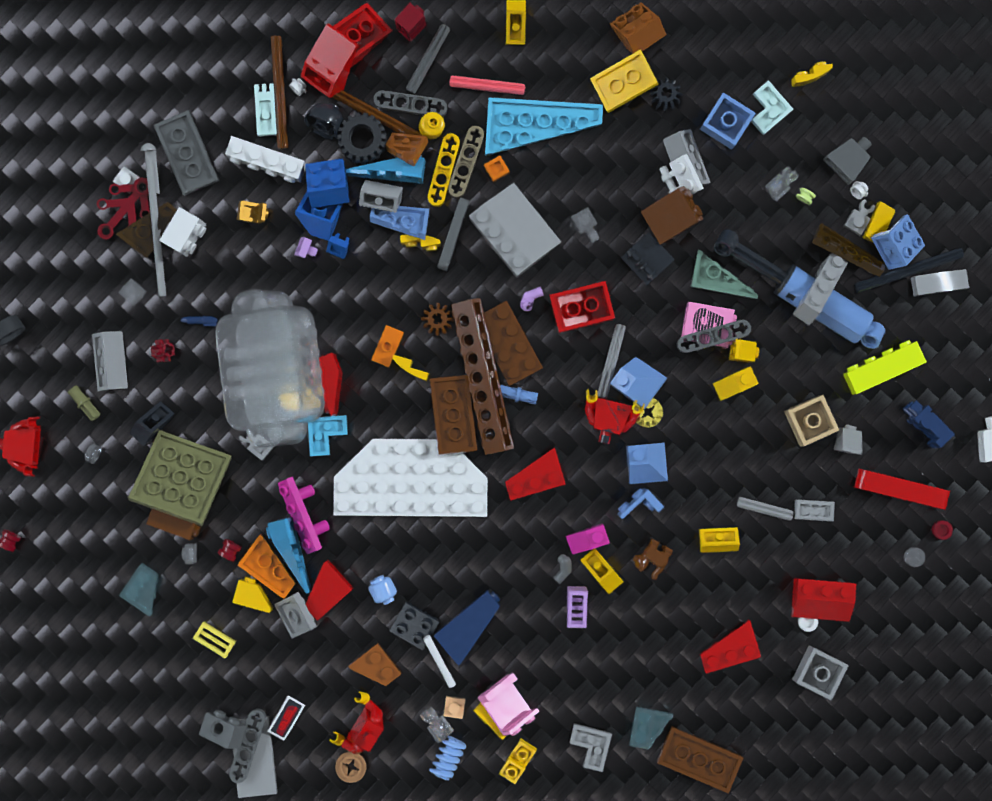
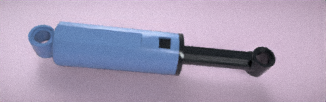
M723 230L714 244V250L719 255L725 257L733 255L776 282L778 285L775 288L774 294L796 308L816 279L793 264L785 272L739 243L738 235L732 230ZM835 290L832 291L822 311L815 318V320L850 342L857 343L861 339V343L871 349L879 346L885 333V328L882 324L872 322V313Z

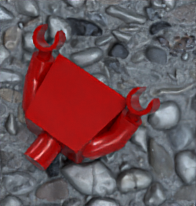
M29 417L17 422L10 427V430L4 431V438H0V450H3L2 458L7 459L8 464L22 472L25 476L35 477L32 474V469H37L35 465H38L41 428L36 425V420L40 419V417Z

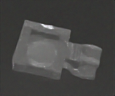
M788 166L783 170L782 175L779 173L765 186L772 199L778 201L791 189L789 184L798 178V174L795 170L792 172Z
M588 207L571 216L580 234L586 232L592 243L599 239L597 232L593 228L597 225V222Z
M432 707L420 715L425 722L430 724L427 729L437 743L442 742L454 731L444 716L438 717Z

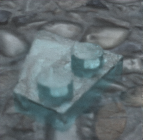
M143 563L140 564L119 596L146 615L151 616L153 614L152 607L158 574Z
M636 707L629 745L650 749L654 740L662 733L669 720L673 718V713Z

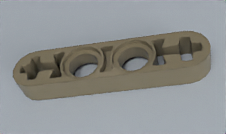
M479 126L469 128L448 187L449 194L454 198H460L465 194L482 146L484 131ZM475 131H479L481 136L475 140V145H478V147L473 144H467L468 141L472 143L473 136L470 134L475 133ZM467 148H472L475 151V155L472 158H467L464 155V151ZM466 166L469 169V173L466 176H460L458 174L459 167ZM455 177H457L460 180H466L465 183L461 181L460 189H462V191H458L457 194H455L454 189H452V187H456L458 183V180H454Z

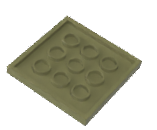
M159 430L128 499L203 526L232 459L231 455Z

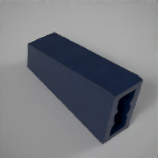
M488 590L485 591L434 633V637L458 666L463 662L500 607L498 603L500 599L494 591L491 593Z

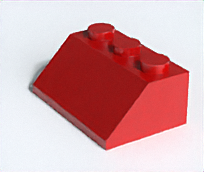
M794 578L791 617L850 622L855 605L856 583Z

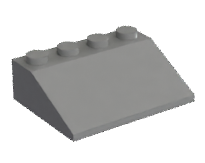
M514 183L469 215L470 221L516 278L561 243L559 238Z

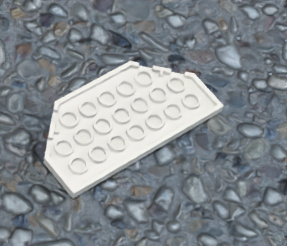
M372 439L334 476V515L487 517V477L463 453L438 456L437 439Z

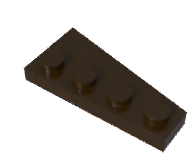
M821 223L812 243L865 269L872 275L881 276L886 265L884 262Z

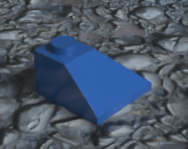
M306 191L295 211V215L310 235L329 241L335 230L343 203L311 208Z

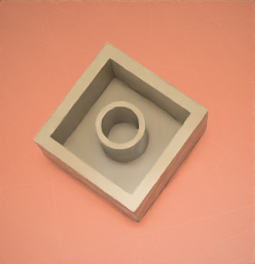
M819 395L784 411L799 446H806L839 431L824 395Z

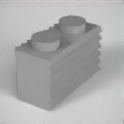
M365 180L360 191L359 205L396 213L401 203L403 187Z

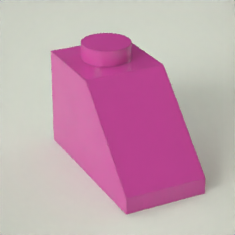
M603 524L566 536L572 554L610 543Z

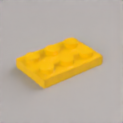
M641 49L590 78L608 113L659 84Z

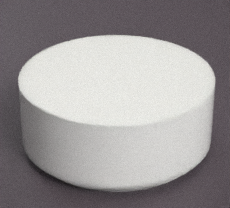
M798 618V625L802 630L810 632L818 626V619Z

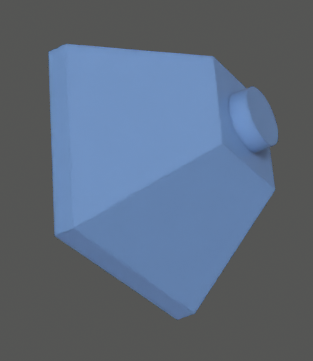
M635 357L621 367L610 384L633 402L637 400V404L640 407L645 403V409L667 377Z
M665 443L626 446L629 484L668 481Z

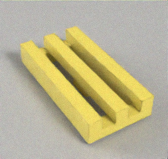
M202 622L193 637L194 640L223 658L228 656L236 643L235 640L206 622ZM205 628L213 634L220 637L221 639L225 640L229 643V646L220 641L219 639L215 638L211 634L207 633L203 629ZM199 635H204L208 639L212 640L216 644L226 649V651L223 652L219 648L215 647L211 643L199 637Z

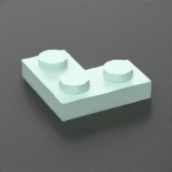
M769 80L753 93L765 109L754 117L751 122L764 135L793 110Z

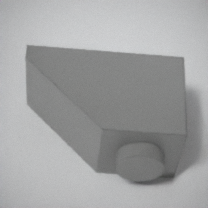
M845 425V428H839L834 450L861 455L862 432L856 431L857 427Z

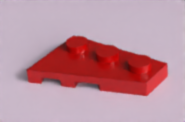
M555 447L505 482L510 500L565 485Z
M747 620L722 640L717 641L700 653L706 674L761 657L750 620Z

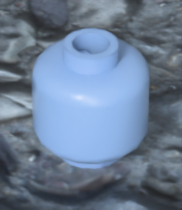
M380 575L370 581L371 585L368 589L376 603L387 605L394 600L393 596L396 595L397 590L390 577Z

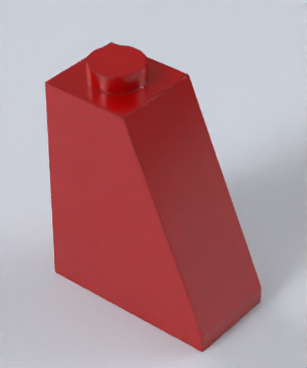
M327 560L323 563L305 605L313 618L318 621L345 597L353 587L335 566Z

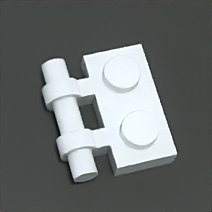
M687 154L669 163L672 171L669 172L667 166L660 168L661 178L663 182H666L670 190L669 193L683 186L689 189L692 195L704 189ZM673 177H676V180L679 184L678 187H676L672 179Z

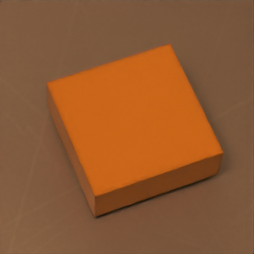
M501 156L484 164L493 182L510 173Z

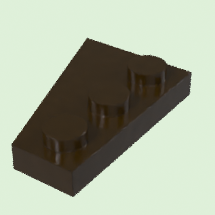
M169 202L158 207V230L161 229V237L177 211ZM151 213L116 234L146 259L154 251Z

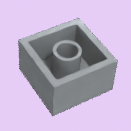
M809 645L792 680L832 700L849 665Z

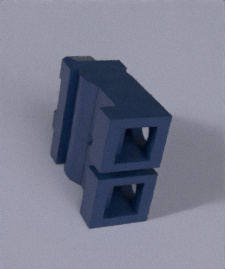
M916 400L909 402L902 409L909 416L906 421L909 424H913L916 429L922 430L930 439L926 443L931 448H941L955 435L936 414L930 412L932 409L929 405L922 406Z

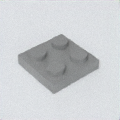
M299 592L274 604L292 638L317 627Z

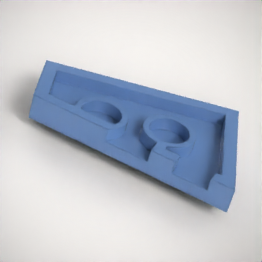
M399 206L397 212L394 213L393 211L371 208L370 222L423 240L426 238L429 209Z

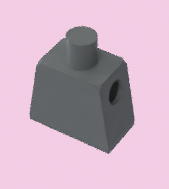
M865 137L858 143L851 138L828 154L823 160L849 185L856 179L870 159V155L866 150L872 144Z

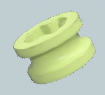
M800 188V194L796 195L797 199L808 205H811V199L816 197L813 192L805 188Z

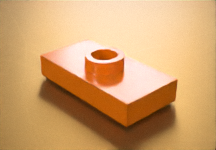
M386 325L372 361L390 367L393 355L397 351L404 332Z

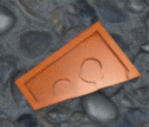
M260 534L238 566L285 599L296 582L263 535Z

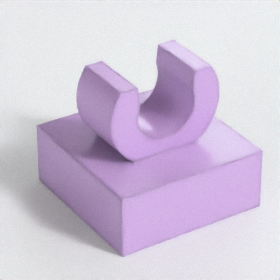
M301 237L294 255L300 258H305L306 254L316 256L318 249L310 246L312 240Z

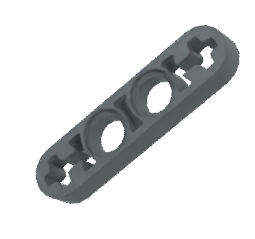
M384 90L378 91L374 95L376 107L383 110L425 115L429 113L427 112L429 108L428 102H432L431 106L437 107L438 104H441L442 108H444V110H440V113H438L442 117L447 113L446 102L438 98ZM384 95L385 99L391 100V96H394L392 100L393 106H390V102L387 101L380 104V101L377 99ZM404 98L407 103L405 107L400 108L396 106V100ZM417 101L425 102L426 106L423 110L415 108ZM430 108L431 112H436V109Z
M460 197L437 268L447 271L470 200Z
M738 320L684 335L678 339L677 348L680 352L689 353L743 338L749 335L751 325L746 320ZM740 323L742 326H746L747 329L744 330V334L739 331L734 333L735 337H732V330L729 326L732 325V329L738 328ZM721 328L728 331L726 339H720L718 336V331ZM701 334H707L710 337L708 344L700 343L699 337ZM692 336H695V342L698 347L695 348V344L689 345L688 350L685 347H681L683 339L689 342L694 340Z
M254 709L248 715L245 724L247 727L229 773L230 779L235 783L243 782L248 776L266 722V713L262 709ZM257 713L260 714L259 717L262 720L257 722L256 728L248 727L254 724L255 719L252 716H255ZM249 731L256 734V740L253 742L246 739V733ZM240 751H249L250 758L248 760L241 759ZM240 764H244L241 770V773L244 774V776L241 775L239 778H237V774L234 773V771H237L239 769Z

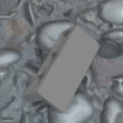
M691 129L679 131L663 140L671 162L687 154L702 186L710 183Z
M122 332L92 334L98 391L128 388Z

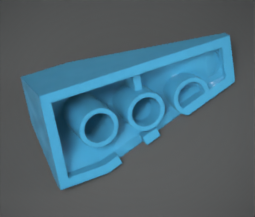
M420 156L415 166L406 163L400 158L389 159L346 169V174L352 177L423 184L425 158Z
M292 517L268 523L266 528L268 538H272L273 544L305 593L311 592L308 573Z

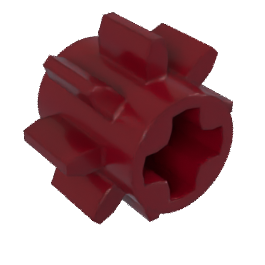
M169 339L155 340L156 345L151 346V356L156 358L157 362L171 361L170 357L175 355L174 345L169 343Z

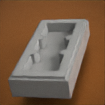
M795 499L794 519L834 521L835 502Z

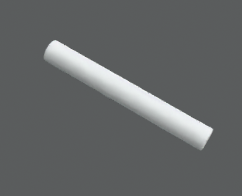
M430 635L425 636L423 640L449 688L455 686L456 683Z

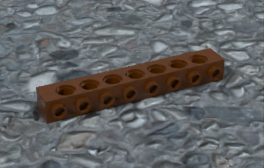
M470 299L451 304L452 315L457 327L456 333L461 345L460 351L464 358L465 372L468 376L469 391L473 398V409L476 412L477 426L482 438V448L485 451V455L513 449L514 445L481 299Z

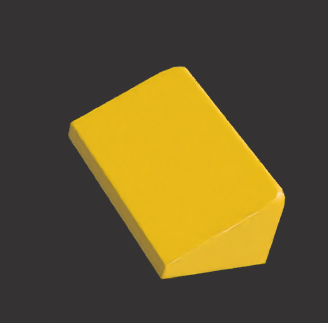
M878 202L863 238L873 242L871 237L874 234L887 231L895 210L883 202Z
M738 527L699 529L700 552L739 550Z

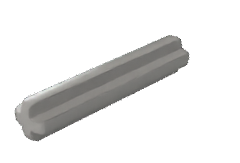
M739 497L737 501V506L740 508L789 521L793 518L794 512L792 510Z

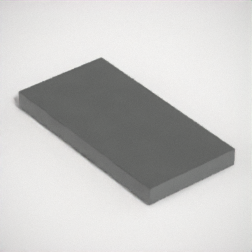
M189 110L154 124L184 196L219 181Z

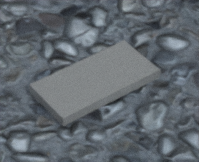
M266 716V722L248 776L243 782L237 783L238 798L277 794L272 735L267 732L270 727V716ZM253 717L255 719L254 724L248 727L256 728L257 722L262 720L260 717ZM247 718L239 719L240 723L245 725ZM249 731L246 733V739L253 742L256 740V734ZM233 749L234 757H235V754H236L237 749ZM240 751L241 759L248 760L250 758L249 751ZM240 764L239 769L235 771L237 774V778H239L241 775L244 776V774L241 773L244 764Z

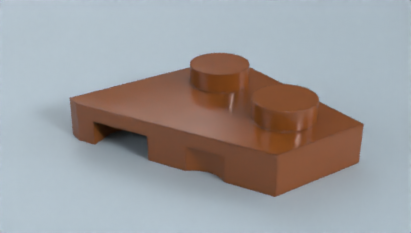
M392 133L385 147L389 153L415 166L428 144V138L422 135Z
M379 643L348 666L351 670L384 686H387L401 675L399 669Z

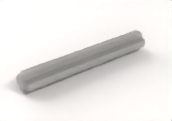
M616 324L598 389V397H608L610 382L613 378L626 329L624 325Z

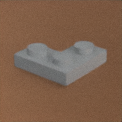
M574 723L570 744L588 748L583 767L603 771L612 733Z

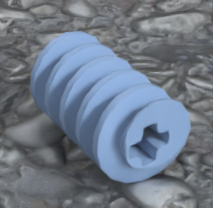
M447 736L449 740H442L446 747H439L443 754H436V757L439 759V762L433 761L436 769H429L434 775L445 780H449V778L454 776L452 771L457 769L455 764L460 762L457 756H462L463 752L461 749H466L465 743L451 736Z

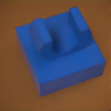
M339 233L335 236L331 235L326 252L344 259L349 246V238L346 237L344 241L339 239Z

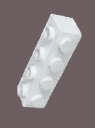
M231 136L225 153L230 158V162L239 165L240 163L247 164L248 168L256 171L259 169L265 170L266 174L274 177L277 175L283 176L284 180L295 183V181L301 183L306 169V163L301 159Z

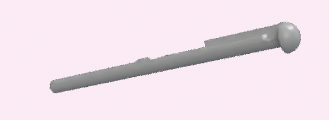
M146 143L141 147V151L145 152L158 295L166 296L161 241H159L161 239V229L158 230L156 193L160 194L156 148L154 145Z

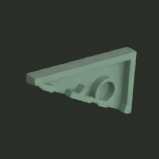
M697 251L691 287L758 299V294L754 290L744 285L737 277L723 269L702 251Z

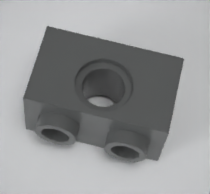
M219 710L206 712L199 735L227 749H239L247 726L241 724L237 718L226 717L225 712Z

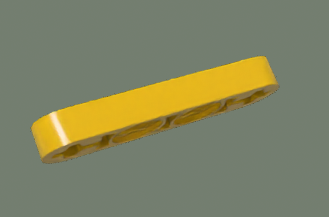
M447 134L442 141L428 193V201L434 207L441 206L447 195L460 146V140L455 134ZM451 138L457 143L452 145L451 152H455L454 155L449 152H443L444 149L448 151L449 146L446 141H450ZM444 156H449L452 159V163L449 166L441 164V159ZM443 174L447 177V181L445 184L440 185L436 182V177ZM434 186L440 189L445 188L444 191L440 190L439 197L442 199L438 200L437 203L431 198L432 195H436L437 189H433Z

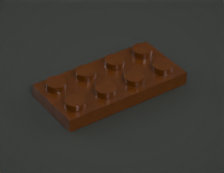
M507 301L484 313L493 357L509 386L543 368Z
M468 376L430 379L438 456L476 452L477 443Z
M671 726L657 763L729 793L742 763L743 756Z

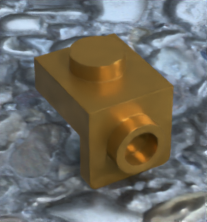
M239 201L237 220L258 224L264 223L268 217L267 204Z

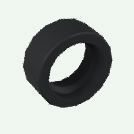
M17 315L9 316L0 321V347L17 338L25 330V326Z

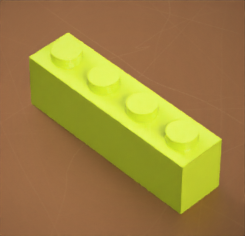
M910 340L899 344L900 348L893 351V348L883 351V356L877 359L873 356L864 360V365L858 366V364L848 367V372L843 375L852 395L861 393L926 363L918 342L911 343Z

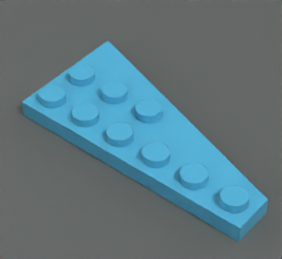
M489 98L485 156L602 125L603 105Z

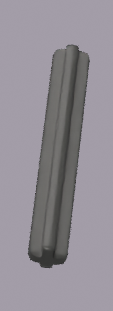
M441 24L406 87L409 92L415 94L450 31L448 26Z

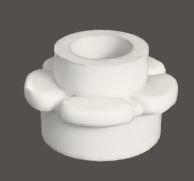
M300 78L297 80L292 79V83L289 86L297 95L301 96L307 92L305 89L307 85Z
M855 181L850 188L852 195L857 199L867 197L868 186L864 182Z

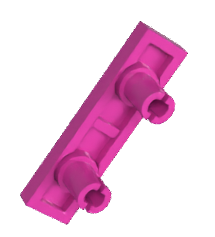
M293 477L279 482V492L285 500L287 511L293 519L294 528L300 536L303 549L307 554L322 549L317 535L330 529L329 524L326 520H323L313 525L303 503V499L315 494L313 486L308 485L298 489Z

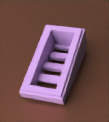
M567 587V628L587 627V587ZM572 602H582V604H572ZM572 610H582V612H572ZM572 617H582V620H572Z

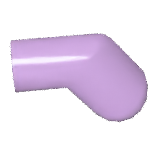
M541 287L523 294L520 305L524 311H530L534 299L544 296Z

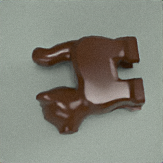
M651 538L649 545L643 553L635 555L633 561L635 567L641 572L646 569L649 562L654 564L656 569L652 572L651 577L653 580H656L667 565L668 558L673 550L663 545L662 551H658L659 542Z

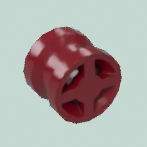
M3 529L0 547L14 552L16 549L15 544L20 541L21 537L14 532Z
M225 539L223 547L217 553L234 562L236 553L240 552L242 547Z

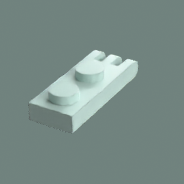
M274 83L269 85L270 91H267L266 84H262V92H259V84L254 85L258 136L277 135Z

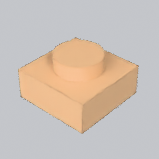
M446 696L444 716L463 719L465 698Z

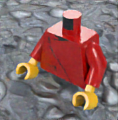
M589 389L586 391L585 413L593 429L601 430L598 442L610 444L612 433L620 435L627 432L644 410L645 403H643L642 407H637V400L634 401L633 406L598 398L597 390H595V395L592 396L589 395Z
M360 691L361 699L355 697L354 700L356 703L364 704L365 708L348 734L347 739L338 732H334L337 735L335 741L330 739L331 743L337 746L342 745V748L352 754H360L364 750L370 752L384 728L382 710L370 700L368 693Z

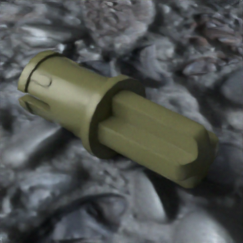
M77 385L67 392L77 403V408H81L91 421L100 416L99 411L90 402L91 399L87 398Z

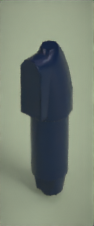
M211 316L183 317L181 322L217 326L218 319Z

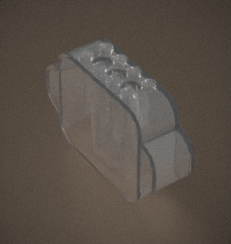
M249 290L240 293L233 302L232 314L222 317L216 327V342L226 419L234 429L239 431L246 430L250 441L261 448L299 443L307 433L308 423L316 421L324 410V388L322 386V370L319 362L317 330L314 318L306 308L293 306L289 296L282 291Z

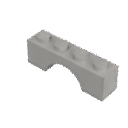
M830 253L815 274V281L798 304L793 315L810 325L822 311L848 262Z

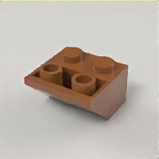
M643 3L633 6L631 10L610 23L621 42L632 54L640 49L641 51L645 50L666 36L660 18Z

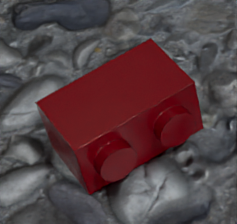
M409 3L394 19L396 29L411 42L426 26L425 16L423 15L425 12L418 5L414 6Z

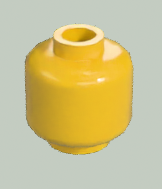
M436 112L426 113L419 122L420 133L422 136H427L428 139L438 138L445 127L444 119Z

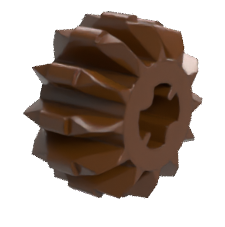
M440 303L436 304L435 310L432 305H429L431 312L423 311L428 317L421 318L422 321H428L423 327L428 328L431 326L428 330L429 334L434 329H436V336H439L440 329L443 334H446L447 332L444 327L452 328L447 322H454V318H447L452 314V311L450 310L445 313L446 305L440 310ZM441 315L442 323L434 324L435 320L433 317Z

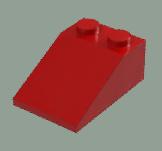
M365 3L333 26L358 44L351 67L362 60L393 31L368 3Z
M606 281L549 295L559 333L615 319Z

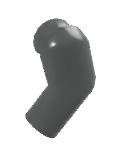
M564 554L558 557L560 571L553 577L559 584L572 571L571 559Z

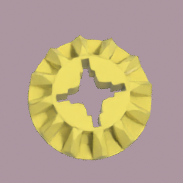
M653 398L646 407L647 409L654 407L651 411L654 418L650 416L641 418L645 412L643 410L636 421L638 425L648 428L660 422L663 417V408L659 401Z

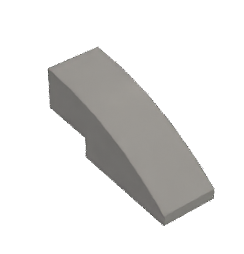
M966 269L911 277L914 296L969 288Z

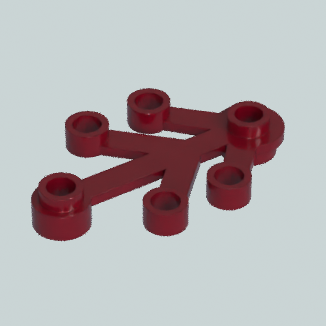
M138 178L133 184L110 185L109 192L112 195H118L120 192H133L129 198L112 200L101 198L97 201V207L100 210H105L109 207H120L107 224L99 226L98 235L102 239H109L113 236V228L127 212L129 226L136 222L134 203L139 197L142 208L140 217L143 218L142 212L145 210L150 213L147 178ZM144 183L146 185L145 191L139 189L140 184ZM113 186L119 188L117 193L112 192L111 188ZM104 200L106 202L105 208L99 206L100 201ZM103 228H108L110 233L104 235L102 232Z

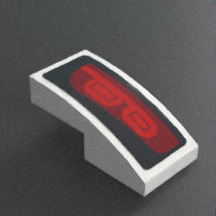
M287 696L267 732L284 741L305 705Z

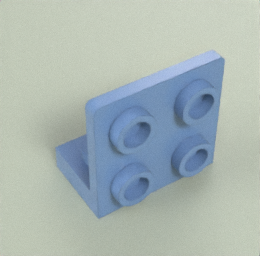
M908 214L904 215L890 230L874 234L871 237L888 270L907 266L925 246Z
M639 489L632 495L634 499L631 502H625L618 508L620 512L617 515L623 519L643 499H645L643 504L651 511L659 512L664 506L648 489Z

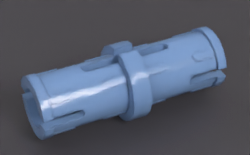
M504 385L500 386L502 397L513 399L515 402L522 401L536 405L538 393L522 390L520 387L517 389Z

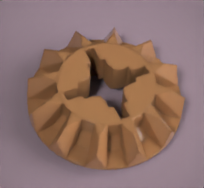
M348 751L341 754L337 759L335 765L336 773L345 782H357L366 772V762L360 754H352ZM352 760H354V766L357 769H352V771H350V773L347 774L348 767L345 764H350Z

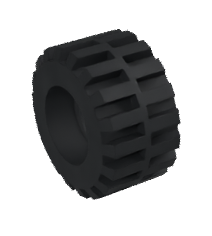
M356 113L354 117L350 115L347 121L344 120L342 122L343 127H339L338 131L340 134L337 135L338 144L347 159L352 160L356 164L358 162L362 165H366V162L371 164L373 160H378L380 155L385 152L387 136L384 127L373 115L368 116V113H363V115ZM361 129L371 131L374 136L372 144L364 149L354 147L351 142L353 134Z

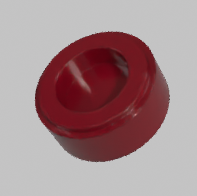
M939 520L933 524L932 533L937 539L946 540L952 535L953 528L949 522Z

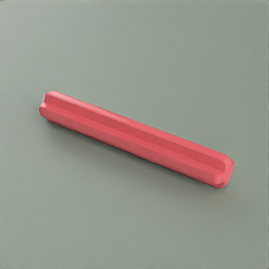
M451 76L450 78L451 87L524 95L525 85L520 83Z

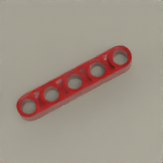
M858 469L854 488L946 510L950 494L948 490L863 469Z

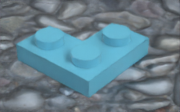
M347 415L308 418L310 456L330 455L329 436L348 435Z

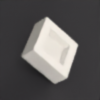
M124 166L113 182L118 185L133 184L140 177Z

